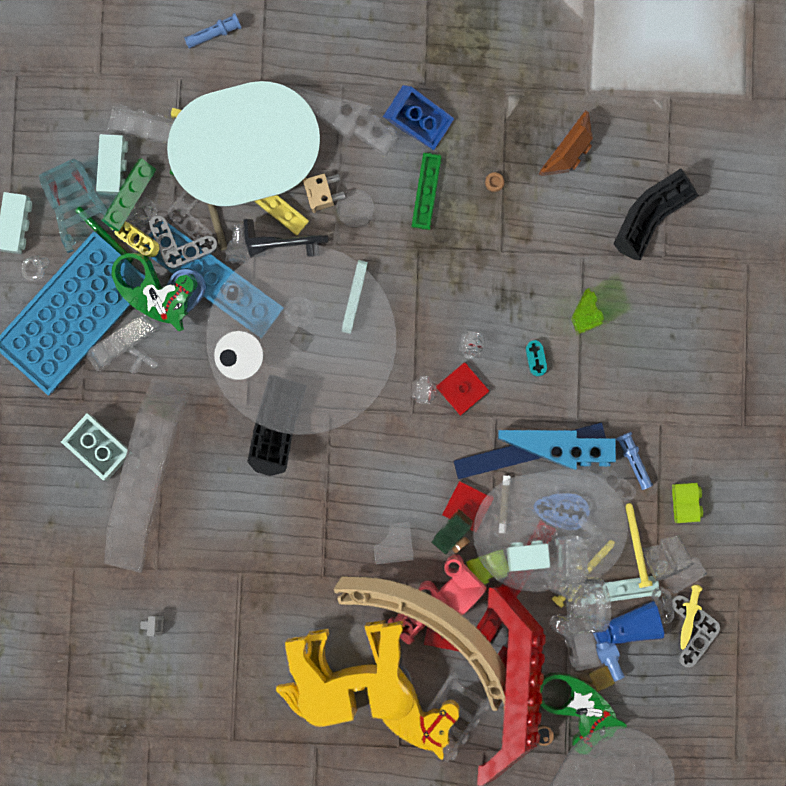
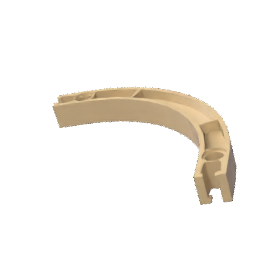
M340 578L334 588L335 593L343 592L341 596H338L339 604L367 605L389 609L409 616L435 630L453 644L475 669L482 681L492 710L497 711L502 701L504 703V710L507 670L489 641L466 618L440 600L407 585L378 578Z

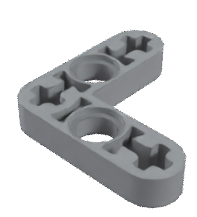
M154 216L150 220L149 225L156 242L159 244V250L164 262L172 269L182 267L217 250V241L212 236H204L178 247L165 218ZM157 220L164 223L161 225L164 232L167 230L168 233L161 234L157 227L154 228ZM164 237L171 239L169 247H162L161 240ZM209 240L210 242H214V244L211 245L212 249L209 250L207 247H205L202 249L204 253L200 254V249L197 247L196 244L200 243V246L202 247L206 245L205 241ZM189 247L196 249L194 257L186 255V250ZM182 251V255L186 259L185 261L179 258L176 260V264L169 263L171 255L175 257L181 256L179 252Z
M682 595L674 596L670 603L671 608L686 619V615L683 614L686 610L681 607L677 609L675 601L683 599L682 604L689 603L690 600ZM698 609L700 619L693 621V626L697 630L690 638L686 648L681 650L678 655L679 663L684 667H693L720 631L719 623L703 610ZM703 620L708 624L714 623L715 631L707 632L708 628L704 624L701 627L698 625ZM698 637L704 640V646L700 649L694 646V640ZM689 647L698 652L697 655L693 653L690 656L691 662L684 663L683 655L691 653V650H688Z

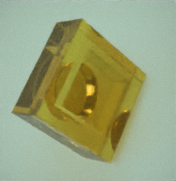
M607 666L589 673L597 692L615 684Z

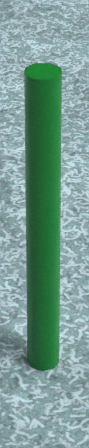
M81 206L75 210L120 255L127 254ZM129 257L126 260L129 263H132L134 259L132 257Z

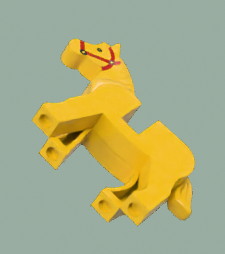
M386 620L367 622L364 627L377 665L353 666L334 673L330 669L325 656L329 629L309 631L306 636L288 638L285 641L290 673L294 677L296 684L294 682L279 684L276 687V692L285 699L296 714L318 727L352 721L357 712L354 691L364 690L367 687L373 718L382 719L400 738L416 747L433 751L443 760V748L449 744L450 740L448 738L449 729L458 719L460 708L454 700H446L440 709H432L428 712L422 711L412 683L399 668L401 653L400 634L404 627L403 621L386 623Z

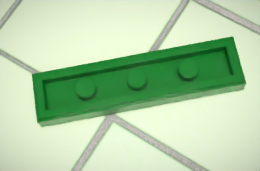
M423 152L411 228L430 231L442 155Z

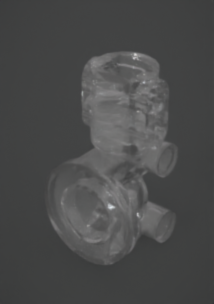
M556 537L558 570L555 571L556 576L550 579L548 587L551 592L567 599L566 608L568 616L554 615L549 621L550 629L568 639L575 638L578 634L605 632L609 626L611 616L610 597L607 586L602 578H589L586 546L589 544L588 537Z

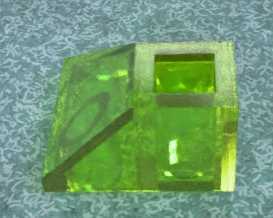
M590 288L585 289L571 316L577 336L597 329L603 324V313L601 309H597L595 304L598 302L594 291L591 292Z

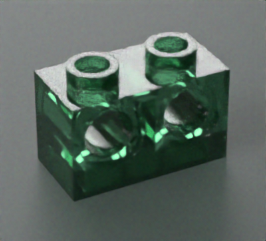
M458 509L434 535L431 543L446 555L471 528L473 521Z

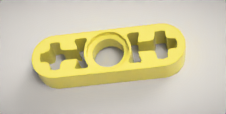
M125 221L120 231L116 232L114 230L117 237L142 255L155 257L158 254L159 244L133 224ZM123 228L129 231V233H124ZM139 234L140 239L138 243L135 244L134 237L135 235ZM145 244L149 245V247L151 248L150 251L147 247L144 246Z

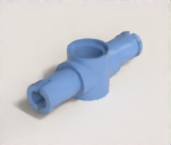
M601 623L590 627L597 642L595 650L601 663L608 666L614 681L624 678L625 676L618 663L620 654L616 645L608 644L607 642L598 643L595 629L602 627Z

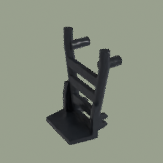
M243 219L245 243L251 258L261 257V255L263 257L266 256V249L299 245H306L307 257L320 256L319 243L329 242L328 235L285 239L281 237H255L253 219Z

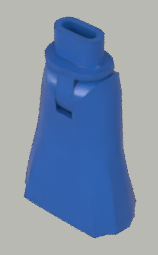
M650 601L626 614L616 617L602 624V627L595 629L599 644L605 642L608 644L658 640L663 639L665 634L659 610L654 601Z

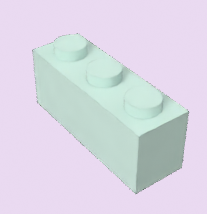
M100 134L96 186V191L99 194L117 195L126 179H123V171L127 170V160H124V155L128 152V141H125L123 135Z
M7 192L3 194L0 212L1 252L22 254V250L26 247L24 235L25 231H28L29 228L28 212H31L32 201H30L27 195Z

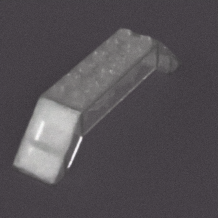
M153 378L137 412L108 521L104 564L142 573L147 555L148 536L176 429L186 406L191 387Z

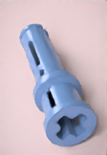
M233 13L231 17L224 20L219 19L217 24L184 37L190 49L216 36H226L228 32L237 28L240 30L242 27L236 13Z
M628 432L617 437L616 441H619L624 451L622 453L623 456L628 458L641 489L644 490L653 486V483L638 454L639 447L635 445L631 437L632 432Z

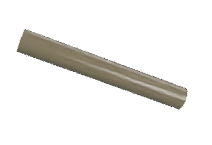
M207 203L220 250H228L216 206Z

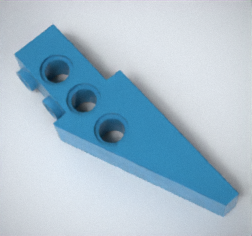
M498 431V440L573 471L577 470V463H580V466L583 467L591 466V463H599L600 467H610L611 463L616 462L615 439L577 438V431ZM554 447L561 450V456L558 458L551 454V450ZM574 447L578 448L581 452L578 458H574L571 455V449ZM591 448L599 449L600 456L598 458L591 456Z

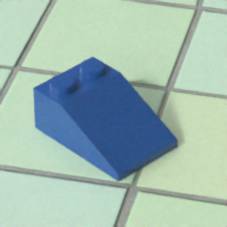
M406 85L401 87L383 115V118L432 150H435L454 120L452 116L417 90Z

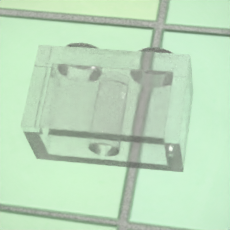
M585 627L567 631L568 636L565 637L567 648H571L572 655L569 656L571 667H575L577 671L600 666L592 628Z

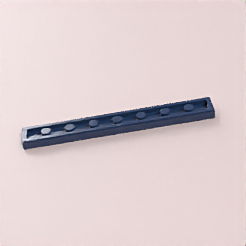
M602 423L571 430L577 431V438L606 439ZM509 446L453 462L458 479L542 457L518 447ZM557 447L551 450L552 455L561 453V450Z

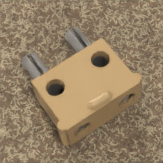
M324 173L303 179L313 213H316L317 210L334 206L333 201L345 198L344 192L331 195L328 184L340 181L338 174L326 177Z

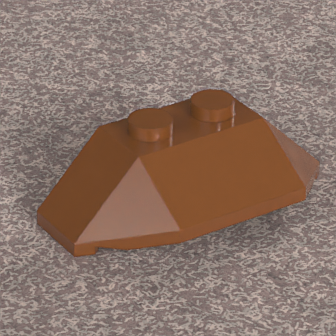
M584 111L542 167L539 175L547 176L568 173L571 168L576 169L581 162L579 157L582 153L586 155L592 147L590 143L593 137L588 111Z

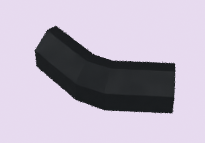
M682 168L644 191L630 207L613 243L620 253L634 260H641L655 228L660 222L699 196Z
M269 374L257 414L247 460L255 472L268 476L285 473L292 436L307 385Z

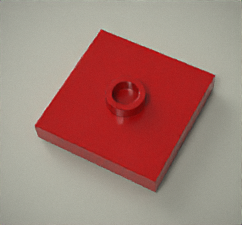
M465 362L436 387L460 416L489 392L487 387Z
M459 481L442 515L476 533L494 498Z

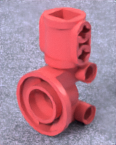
M452 554L448 557L445 564V572L452 578L440 590L431 581L422 582L418 590H429L431 592L430 596L440 600L460 615H463L484 594L487 587L464 564L463 558L460 555ZM456 562L459 567L454 569L450 566V563ZM401 613L387 621L388 623L403 621L406 627H403L400 638L408 645L415 641L414 637L426 626Z

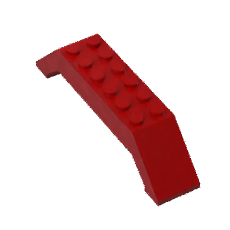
M507 586L489 588L488 608H493L509 629L502 749L488 762L478 766V786H483L497 779L533 750L540 741V733L538 732V724L541 722L539 705L542 703L540 685L543 683L541 668L544 664L545 656L542 654L546 642V636L543 634V627Z

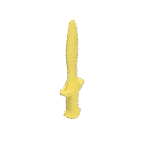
M698 584L691 586L690 602L683 604V606H686L687 614L681 631L682 650L686 648L690 640L694 616L698 609L702 610V607L697 605L699 594L703 590Z

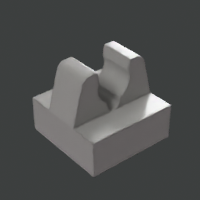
M148 616V620L141 621L140 629H146L147 636L162 635L164 616Z

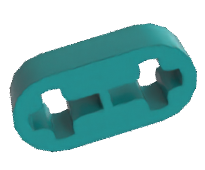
M530 341L526 346L529 370L533 376L540 377L547 370L544 349L539 341ZM532 344H535L540 349L537 351V357L535 358L534 353L529 351ZM535 360H538L540 366L543 365L541 373L533 370V367L536 366Z

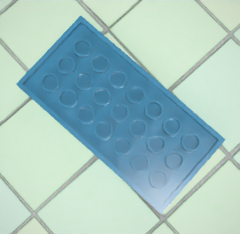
M95 231L0 335V353L48 396L52 394L131 306L117 290L111 274L113 263L121 255ZM125 260L120 270L122 279L130 286L141 287L140 284L144 281L145 276Z

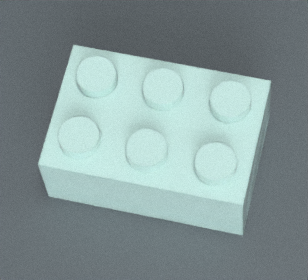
M88 413L61 441L103 481H108L133 453Z

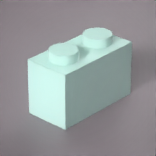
M532 541L531 545L523 546V542L511 543L512 547L507 548L509 572L550 568L548 544H543L542 541Z

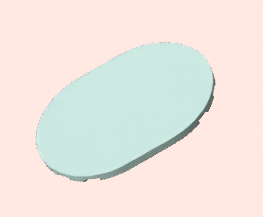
M266 81L250 82L202 95L184 107L176 117L169 133L168 159L175 178L190 195L202 202L215 206H237L276 196L296 187L309 174L315 164L319 151L320 135L318 123L312 109L299 94L278 83Z

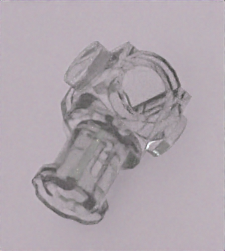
M232 225V240L227 245L225 261L233 264H247L250 256L245 243L244 225Z

